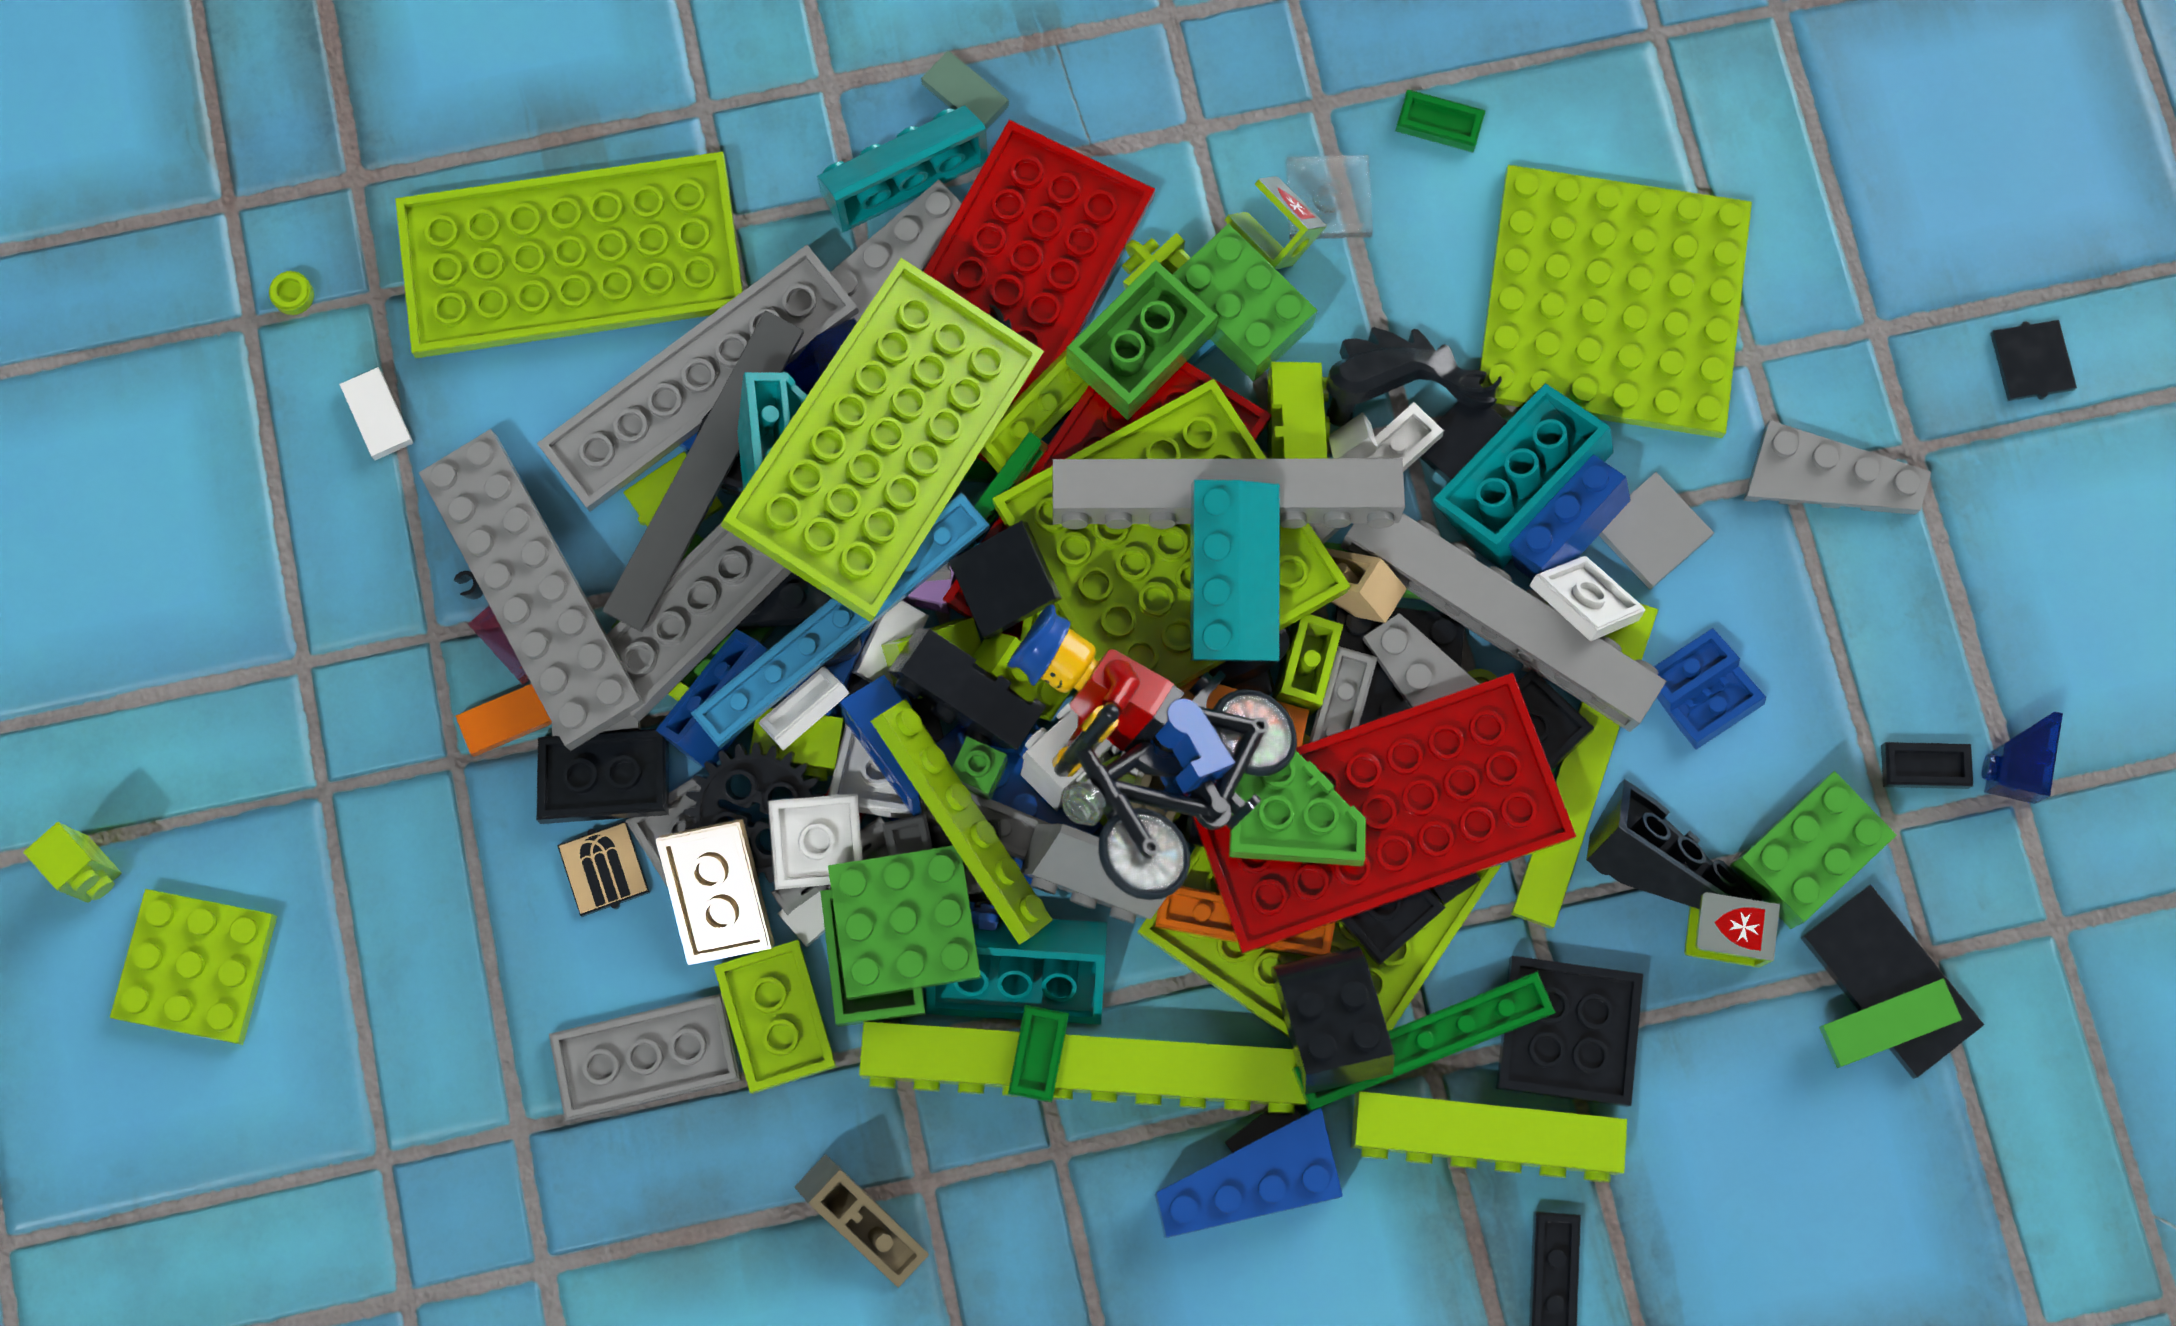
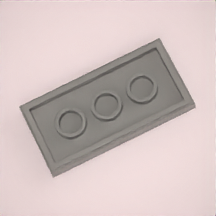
M722 994L549 1034L564 1117L567 1122L741 1081L730 1022Z

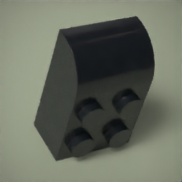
M1359 946L1271 967V975L1305 1095L1393 1074L1395 1053L1367 961Z

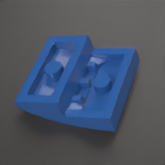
M1714 628L1654 666L1659 672L1658 676L1666 680L1665 685L1656 698L1696 750L1763 706L1766 701V696L1739 667L1740 658Z

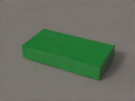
M1407 89L1395 131L1474 153L1486 111Z
M1025 1005L1008 1095L1049 1103L1053 1102L1069 1013Z

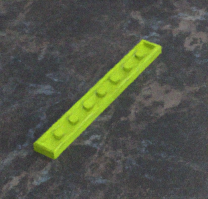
M1644 604L1641 605L1644 607L1645 612L1639 621L1605 635V637L1619 644L1622 648L1621 652L1634 661L1637 659L1642 660L1658 612V609ZM1582 701L1578 712L1594 727V731L1560 763L1555 778L1577 837L1530 854L1510 914L1549 929H1553L1620 728L1618 724Z

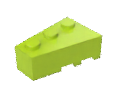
M1271 362L1267 374V412L1272 415L1268 423V459H1330V457H1327L1330 420L1329 417H1325L1324 402H1328L1329 392L1326 388L1328 377H1322V362Z

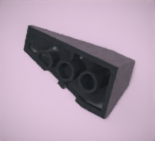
M1626 779L1618 785L1589 836L1586 860L1599 873L1609 875L1621 884L1700 909L1701 896L1706 892L1762 901V896L1724 861L1715 860L1712 862L1698 845L1700 839L1691 831L1684 836L1665 818L1670 812L1660 802Z

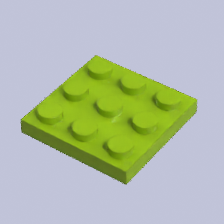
M145 889L110 1018L243 1045L277 916L270 913Z

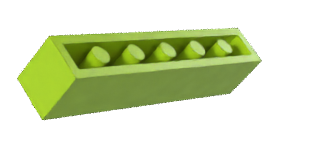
M1359 1091L1355 1094L1351 1148L1362 1149L1361 1157L1388 1160V1152L1405 1153L1406 1162L1432 1164L1434 1156L1450 1158V1166L1458 1168L1477 1169V1161L1495 1163L1494 1171L1522 1173V1166L1539 1167L1540 1176L1566 1178V1171L1569 1170L1584 1172V1180L1610 1183L1611 1175L1624 1174L1627 1119Z

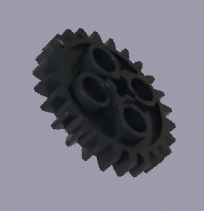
M755 742L751 754H748L746 748L741 743L735 747V758L724 749L719 752L720 766L711 760L704 763L710 774L708 777L701 774L694 775L693 779L701 789L700 791L690 790L686 793L688 798L696 801V806L683 810V814L695 817L696 823L688 826L685 830L719 824L720 819L724 816L732 817L735 820L743 819L758 880L760 873L764 872L768 882L772 883L774 882L772 851L766 850L760 842L762 831L770 829L769 819L761 818L756 823L751 822L752 815L750 813L723 808L719 805V800L724 799L744 808H750L757 802L761 804L760 812L769 815L768 801H773L772 793L776 787L788 788L792 792L794 799L826 795L812 793L811 788L820 779L818 777L805 779L803 774L808 769L809 764L807 762L797 768L792 765L795 752L791 751L781 759L778 757L779 746L777 744L772 745L767 754H763L761 742ZM735 774H742L750 780L752 787L749 796L745 798L738 797L732 792L730 784Z

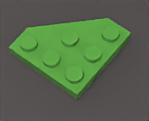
M1268 728L1249 765L1266 767L1278 762L1286 752L1288 737L1280 729ZM1233 741V749L1237 742ZM1295 750L1290 763L1277 773L1268 776H1254L1244 773L1235 793L1245 802L1254 794H1257L1262 800L1232 830L1230 829L1229 857L1363 866L1365 862L1366 818L1354 806L1350 807L1334 790V785L1311 761L1307 762Z

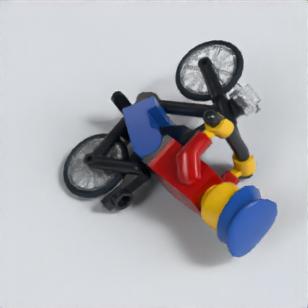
M1053 604L1048 605L1040 613L1024 640L1011 656L1008 667L1020 668L1027 675L1030 684L1033 686L1041 678L1059 692L1067 693L1072 688L1077 690L1069 705L1078 715V727L1068 740L1067 747L1062 748L1055 755L1052 765L1056 775L1060 777H1071L1082 766L1086 772L1085 777L1087 780L1066 787L1061 795L1063 810L1072 821L1085 825L1096 824L1101 819L1103 810L1108 821L1100 834L1098 854L1107 877L1116 887L1135 898L1145 900L1165 898L1176 892L1187 878L1190 868V853L1187 842L1181 831L1164 815L1149 809L1133 808L1130 802L1163 809L1165 813L1172 811L1194 816L1203 827L1210 830H1218L1225 825L1232 830L1262 800L1257 794H1254L1245 802L1235 793L1244 773L1254 776H1268L1284 769L1292 760L1297 746V734L1294 723L1288 712L1279 702L1269 695L1250 689L1230 692L1218 700L1213 709L1206 708L1210 693L1226 677L1221 670L1214 677L1206 672L1189 690L1195 696L1193 700L1182 698L1184 692L1174 686V683L1114 649H1108L1098 662L1094 659L1096 655L1095 646L1070 629L1071 622L1057 615ZM1105 739L1122 752H1126L1107 766L1102 765L1092 748L1097 742H1103ZM1136 768L1145 775L1160 776L1165 789L1162 791L1118 780Z

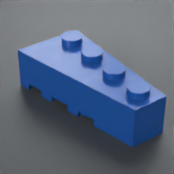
M1322 1108L1155 1193L1164 1238L1343 1197Z

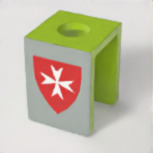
M1279 177L1259 178L1255 182V186L1299 229L1297 234L1283 248L1248 212L1228 214L1224 221L1227 224L1229 223L1275 269L1291 267L1317 239L1327 225Z
M1708 892L1702 894L1700 909L1689 906L1684 948L1685 955L1757 968L1773 962L1780 904Z

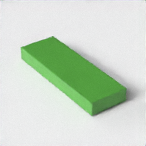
M1943 978L1819 1026V1029L1836 1067L1840 1068L1958 1022L1962 1018Z

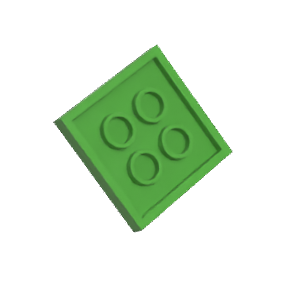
M954 846L828 865L846 998L848 1000L981 979L964 863Z

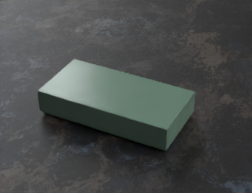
M949 50L921 78L922 85L951 109L956 110L965 105L983 122L986 130L1009 107V100Z

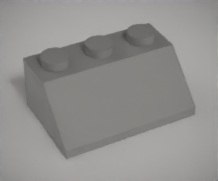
M1036 824L1020 870L1024 876L1032 878L1031 887L1050 894H1055L1057 888L1072 893L1071 902L1091 909H1095L1097 903L1111 908L1109 916L1134 924L1136 918L1151 919L1166 899V897L1156 900L1138 899L1116 887L1107 877L1101 865L1098 854L1099 837L1065 824ZM1108 841V855L1114 870L1124 881L1136 888L1149 891L1159 890L1173 882L1179 872V868L1154 858L1149 859L1148 864L1142 869H1135L1129 862L1130 856L1125 847Z

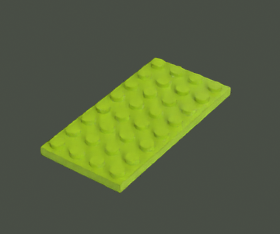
M723 151L395 198L411 352L415 358L710 316L743 292L726 160Z
M901 257L720 526L864 619L872 622L1044 351Z

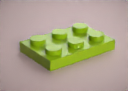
M799 940L714 966L751 1094L837 1068Z

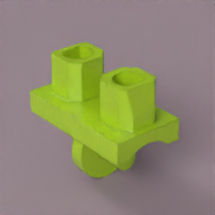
M1176 232L1160 248L1153 238L1149 239L1144 245H1141L1136 240H1131L1126 244L1125 249L1130 258L1122 264V268L1131 275L1123 281L1125 289L1155 260L1171 274L1175 273L1190 259L1184 251L1185 240Z

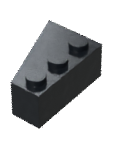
M916 629L888 670L890 674L898 679L895 684L896 687L914 699L922 696L932 704L930 711L939 719L948 724L956 721L967 729L964 733L965 737L968 736L992 747L1018 750L1046 708V705L1036 698L1033 701L1024 700L1009 688L1011 685L1010 681L1001 675L996 679L977 665L975 658L931 629Z

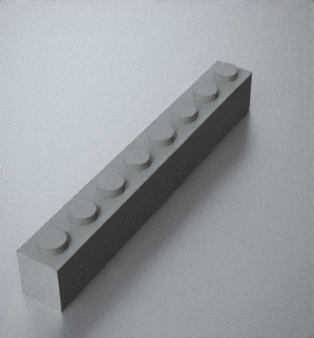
M1403 458L1053 459V524H1062L1063 527L1068 529H1082L1087 527L1088 524H1106L1107 527L1112 529H1124L1132 524H1149L1156 529L1171 528L1175 524H1191V484L1194 480H1243L1280 484V525L1285 528H1300L1307 523H1324L1329 528H1343L1350 525V523H1368V526L1373 528H1386L1394 523H1400L1405 509Z
M1403 513L1400 523H1394L1390 527L1373 528L1368 526V523H1354L1346 534L1340 546L1341 548L1351 553L1382 558L1407 590L1629 732L1642 722L1666 683V680L1658 676L1659 672L1654 666L1643 660L1637 659L1634 661L1623 654L1620 645L1612 639L1602 636L1593 641L1588 640L1558 611L1548 606L1549 603L1537 592L1530 589L1526 591L1511 582V576L1502 569L1495 566L1490 568L1475 559L1476 555L1466 546L1459 543L1452 545L1441 538L1439 531L1426 521L1418 520L1416 522Z

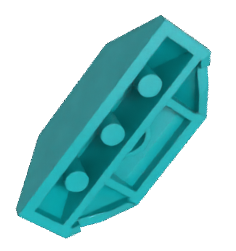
M745 372L743 375L737 430L743 490L807 397V394L795 385V380L788 373Z

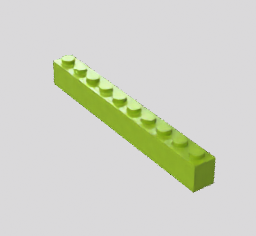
M863 1022L859 1076L862 1079H869V1087L895 1089L896 1081L914 1082L913 1090L938 1092L940 1091V1084L958 1085V1093L984 1094L985 1087L1002 1088L1003 1096L1018 1097L1008 1095L1020 1032ZM1065 1035L1053 1097L1056 1100H1073V1092L1091 1093V1101L1117 1103L1118 1095L1135 1096V1104L1161 1106L1162 1098L1180 1099L1179 1107L1205 1109L1206 1101L1224 1102V1110L1244 1112L1250 1111L1251 1104L1268 1105V1113L1295 1114V1107H1303L1306 1104L1292 1070L1297 1067L1293 1049Z

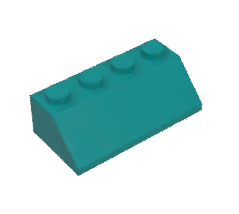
M965 105L956 110L946 109L938 113L933 118V121L920 127H908L902 130L895 139L883 145L873 144L868 146L858 157L845 163L839 161L829 165L817 178L821 194L842 233L920 196L937 180L945 184L983 166L988 158L986 128L983 122Z
M1545 383L1433 498V502L1470 547L1503 569L1512 559L1509 544L1594 454L1605 462L1614 453L1611 427Z
M1194 480L1192 482L1190 661H1279L1280 484L1243 480Z
M999 917L997 929L994 931L978 929V925L973 924L981 979L927 987L926 1014L1022 1020L1025 1005L1069 1013L1068 1023L1101 1025L1107 922L1053 919L1034 936L1021 944H1018L1001 917Z

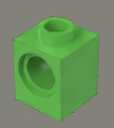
M967 736L952 769L970 792L990 800L1008 765L1007 754Z

